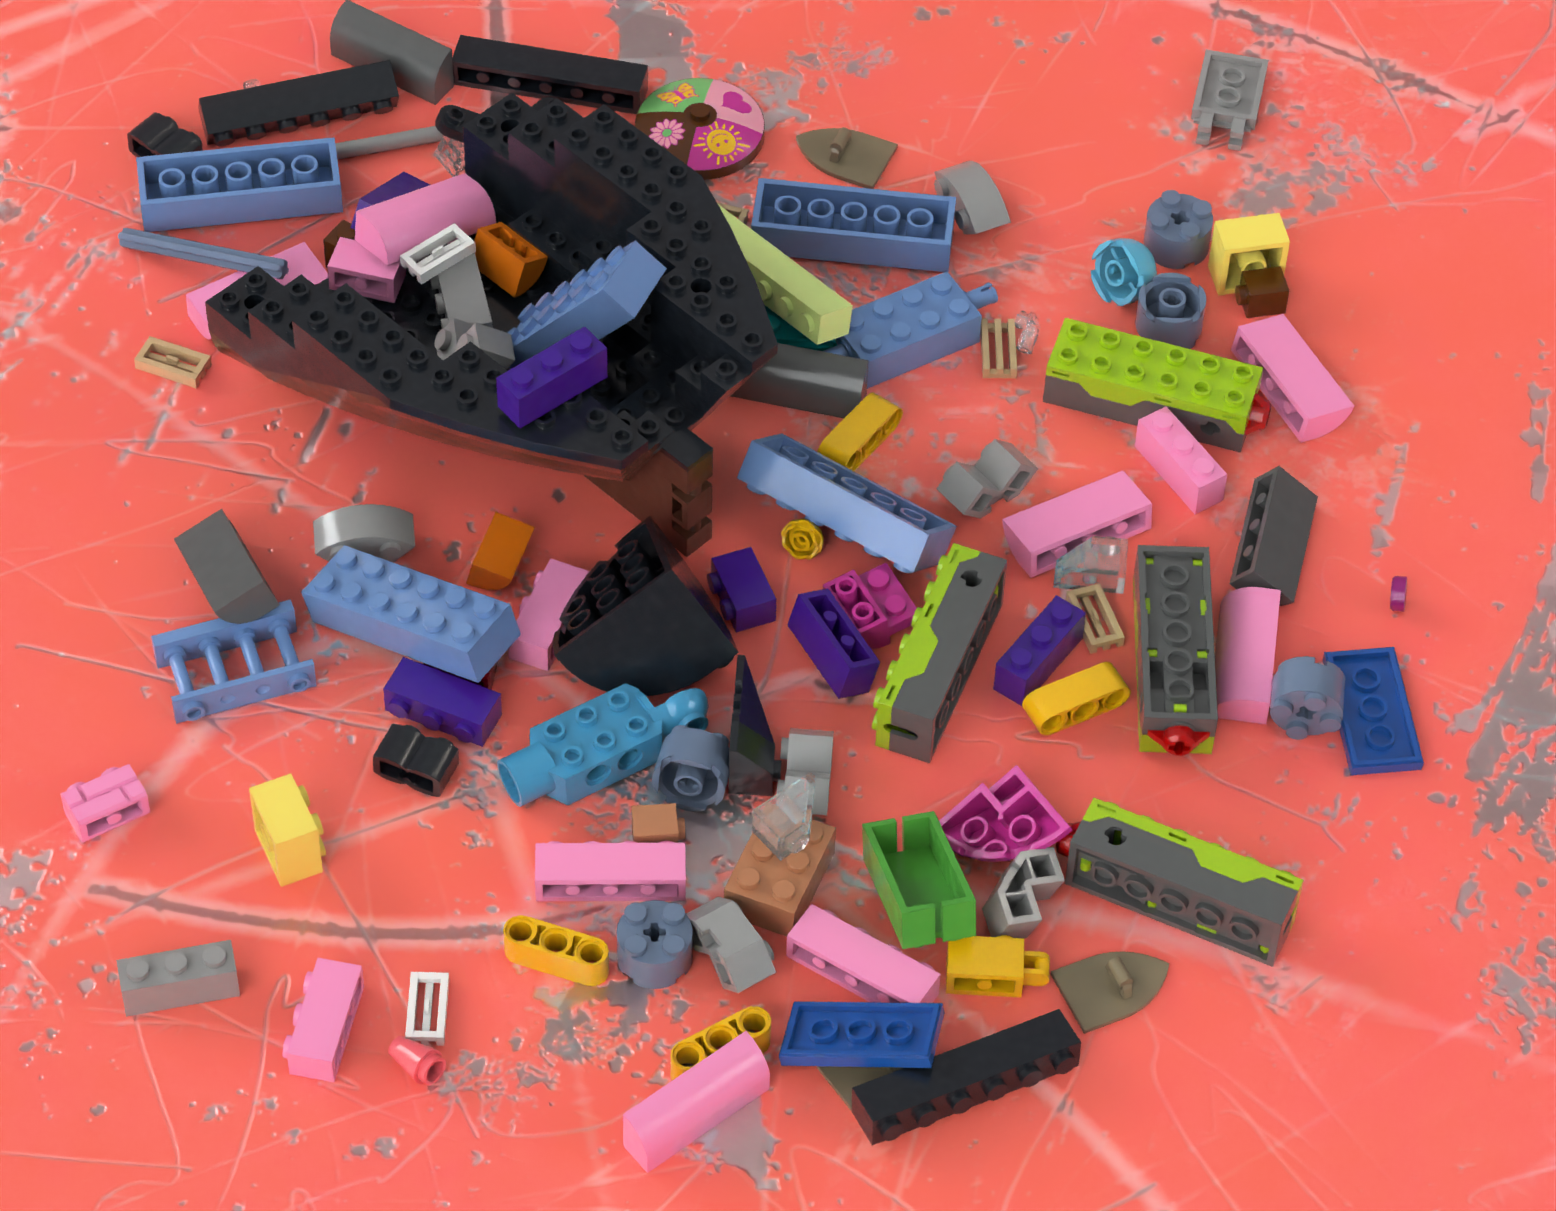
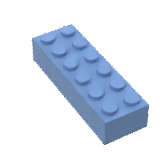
M335 137L136 157L140 205L144 231L146 232L343 212Z
M759 178L751 229L788 257L949 272L956 197Z
M636 240L624 248L617 246L606 260L602 257L599 258L588 271L582 269L570 283L567 281L562 282L553 294L547 292L535 306L530 303L523 309L518 316V319L521 321L517 328L514 327L508 332L511 334L515 361L509 368H514L584 326L600 340L634 319L667 268Z
M782 433L752 440L737 476V479L747 483L746 487L750 491L760 495L767 494L775 498L778 506L787 510H797L805 514V519L813 522L815 525H825L835 530L834 535L848 542L855 541L863 545V550L866 553L894 562L893 566L904 573L911 574L938 565L941 556L946 554L957 527L951 522Z
M345 545L301 591L314 623L477 683L481 681L521 635L509 603Z

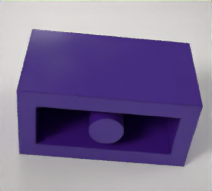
M751 547L711 558V573L707 574L708 585L712 594H718L722 616L725 621H731L735 632L776 621L777 599Z

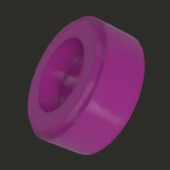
M1394 576L1391 585L1390 609L1392 611L1404 612L1407 595V577Z

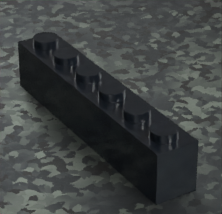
M460 35L452 57L454 85L508 94L514 93L515 95L539 99L553 97L558 98L563 103L599 108L605 104L613 111L637 114L648 91V65L465 35Z
M390 60L201 97L199 98L198 109L207 145L226 146L232 144L235 141L234 139L247 137L249 140H256L265 137L269 132L290 133L296 131L299 126L311 124L312 127H320L330 123V120L343 118V120L349 121L361 117L363 113L373 111L375 114L388 113L393 110V107H397L399 94Z
M1060 1009L934 1056L931 1068H902L852 1088L851 1111L871 1145L885 1140L891 1141L908 1131L919 1127H928L937 1120L952 1114L964 1113L978 1104L989 1100H998L1009 1092L1022 1087L1034 1086L1043 1079L1071 1071L1074 1067L1079 1066L1081 1041Z

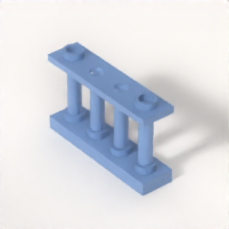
M291 599L279 602L280 605L252 622L235 624L218 618L151 636L154 658L158 669L171 666L180 693L179 695L171 696L176 724L194 721L203 716L281 695L302 692L317 686L313 659L299 662L289 635L297 632L295 610ZM275 638L285 666L264 672L255 643ZM241 647L250 676L229 681L219 652ZM205 656L215 685L194 690L185 661Z

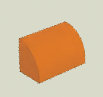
M503 222L484 226L477 230L474 242L479 271L514 298L531 288L544 270L548 256Z
M495 512L473 560L466 584L485 590H499L508 586L535 527Z

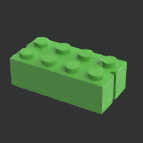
M934 811L902 817L903 851L897 852V822L895 818L862 824L863 860L902 949L935 944L936 938L940 937L945 942L976 936V899Z

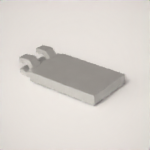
M1206 49L1191 119L1194 120L1193 123L1199 124L1196 138L1197 144L1209 145L1212 126L1231 129L1228 149L1241 150L1244 132L1251 133V130H1255L1269 60Z

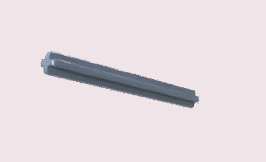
M123 228L122 232L118 234V239H120L119 245L129 249L247 273L259 266L270 276L277 279H283L285 274L289 272V268H287L288 262L285 259L131 228Z

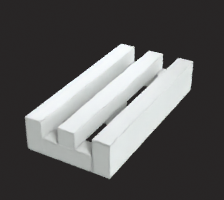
M454 223L400 255V263L404 269L408 267L409 273L413 277L416 275L417 281L423 284L476 252L475 242Z
M411 972L405 1032L406 1039L421 1041L423 1045H429V1041L436 1042L437 1046H444L450 981L449 973ZM419 982L426 983L422 1031L415 1030ZM434 983H440L437 1031H430Z

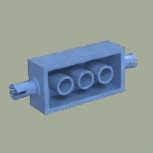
M946 271L853 309L849 334L836 338L837 346L823 352L869 360L868 389L979 343L982 315L977 309L998 301L996 289L988 282L981 287L965 292Z

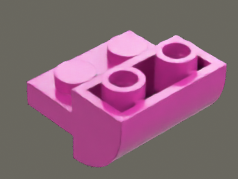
M883 563L859 576L853 569L823 584V589L831 591L871 649L891 644L890 635L911 626L917 607L887 563Z

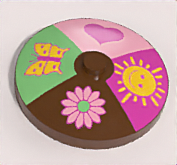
M689 78L671 82L652 92L638 109L635 127L699 173L704 180L731 175L743 169L755 159L763 145L765 122L762 110L757 102L739 87L716 79Z

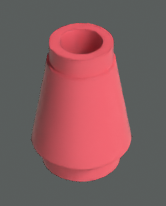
M403 1036L395 1038L389 1047V1055L418 1084L432 1085L441 1078L445 1071L446 1061L442 1058L439 1050L406 1039Z

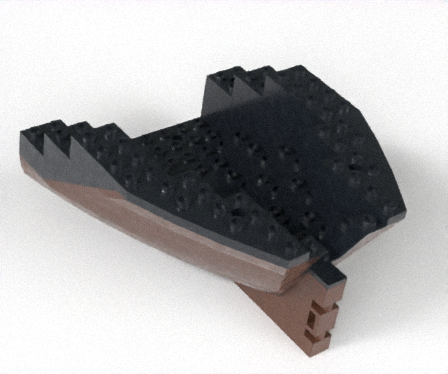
M510 93L463 125L465 173L478 182L487 192L494 207L496 223L503 222L547 255L548 259L537 281L525 293L515 298L480 272L494 329L506 333L514 327L517 328L521 322L518 316L527 305L532 303L535 306L547 292L553 294L564 281L570 283L582 269L588 271L601 257L606 260L617 246L624 248L636 240L667 269L635 318L599 340L607 347V378L524 427L519 428L498 407L496 377L507 372L510 368L506 370L471 341L445 360L437 356L435 338L442 329L441 319L445 318V314H438L436 308L435 294H438L439 290H432L430 280L420 284L417 281V276L413 277L409 273L408 267L406 268V276L395 303L364 297L347 283L337 290L329 289L328 278L315 286L302 274L283 286L259 266L205 302L208 329L215 347L221 353L261 372L268 379L355 415L434 441L502 459L584 475L640 521H644L647 517L651 516L672 545L686 557L712 538V520L707 517L712 512V484L707 479L713 476V448L691 432V430L699 425L778 352V343L754 276L728 221L699 173L605 104L584 118L558 98L541 110L536 111L514 93ZM476 234L470 235L469 237L474 241Z

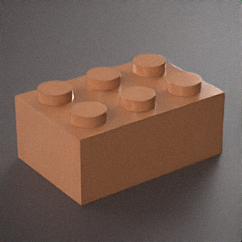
M767 804L724 888V898L736 902L752 925L787 937L788 933L808 909L835 853L836 827L812 819L810 832V818Z

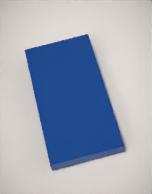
M1386 647L1324 652L1323 664L1327 665V661L1334 663L1342 670L1345 676L1343 718L1339 730L1350 776L1422 770L1424 762L1395 648Z
M794 1002L779 1053L781 1066L931 1068L945 1014L943 1003Z

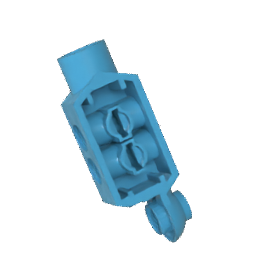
M625 683L530 728V745L497 761V768L508 795L518 807L544 795L568 806L655 764L664 739L675 726L684 725L689 728L706 730L708 727V719L706 717L709 706L707 696L699 688H690L674 694L665 703L654 707L646 695L640 692L638 688Z

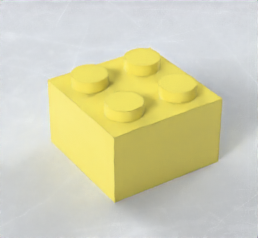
M1280 213L1215 221L1208 268L1218 295L1235 293L1236 286L1240 285L1242 271L1281 266L1283 274H1285L1290 240Z
M291 773L250 787L249 793L254 829L280 886L283 887L322 873L321 857L326 856V850L320 835L324 834L317 813L310 814L308 810L310 800L303 785L297 786Z

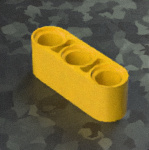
M871 392L824 438L817 452L855 471L897 428L903 415V409L878 394Z
M1103 662L1035 689L1025 697L1022 706L1040 734L1048 736L1118 708L1128 700L1131 690L1111 662Z
M523 915L513 916L504 924V951L509 961L586 986L600 985L608 978L609 949L603 940ZM594 960V961H597V962L589 963V962H587V961Z
M750 1006L678 1042L671 1050V1080H674L718 1049L715 1047L726 1045L745 1031L754 1039L762 1054L766 1052L770 1046L771 1017L769 1013L761 1007ZM748 1030H758L759 1032L753 1033ZM691 1063L693 1066L685 1067L682 1064Z

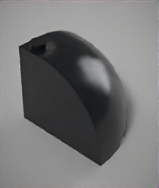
M651 516L638 524L614 545L618 551L608 561L599 560L586 575L567 602L559 618L563 623V627L554 633L553 638L555 657L580 680L606 692L626 683L638 688L646 696L661 695L685 688L704 678L715 669L727 666L734 656L739 653L729 629L710 597Z

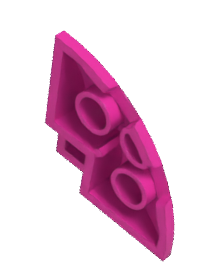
M1017 765L989 789L984 783L980 784L939 820L955 854L987 862L1010 861L1015 859L1020 851L1046 849L1073 831Z

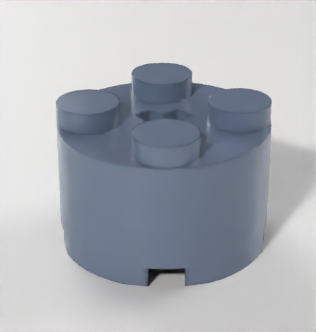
M1167 190L1150 205L1147 212L1143 244L1150 250L1157 264L1171 269H1183L1185 264L1195 262V265H1197L1206 258L1209 252L1213 226L1212 206L1209 202L1191 195L1179 194L1175 190Z
M1161 273L1154 276L1152 281L1146 285L1144 283L1139 291L1135 320L1138 334L1141 337L1188 349L1193 348L1196 340L1201 335L1206 307L1204 289L1200 285L1198 288L1190 282L1191 278L1183 274Z
M1295 657L1282 662L1278 666V671L1273 675L1270 702V716L1279 727L1286 730L1288 737L1296 740L1304 739L1308 735L1338 731L1343 718L1344 673L1337 665L1327 661V665L1315 663V657Z
M684 725L675 726L664 739L652 776V785L655 791L658 793L660 790L667 796L665 800L667 803H676V808L685 811H704L707 805L715 803L716 806L724 797L729 779L728 738L721 733H710Z
M658 900L641 903L635 902L625 908L624 914L618 922L616 932L617 963L619 969L623 974L625 972L632 978L633 983L643 988L661 989L675 984L677 978L684 973L686 975L689 971L693 957V929L685 909L678 903Z

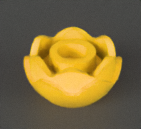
M807 519L792 520L785 525L781 532L782 546L795 559L806 558L810 560L821 552L823 548L824 538L818 525Z

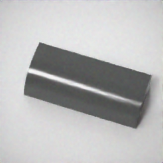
M345 0L333 20L330 31L332 56L355 67L390 60L396 86L434 105L454 87L451 48L350 0Z
M778 343L777 354L741 385L731 397L845 418L867 396L869 360Z
M1280 466L1254 480L1229 584L1235 589L1262 587L1281 590L1279 606L1291 604L1295 600L1318 496Z
M222 509L174 538L214 613L222 620L235 624L252 622L280 605L239 533Z

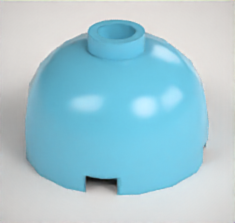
M1116 238L1100 244L1092 255V260L1096 259L1095 270H1091V279L1095 290L1104 301L1110 303L1113 300L1118 304L1116 306H1124L1137 301L1141 286L1144 283L1146 285L1151 282L1153 277L1157 275L1156 263L1152 253L1144 244L1134 239Z

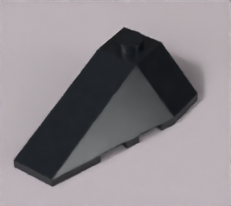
M738 655L729 748L728 794L772 796L773 782H778V779L781 780L782 760H775V743L745 655Z

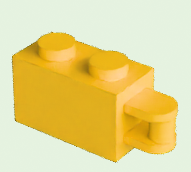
M1007 935L997 937L972 936L956 941H948L946 994L1022 997L1023 985L1044 986L1049 983L1050 956L1041 951H1024V938H1013Z

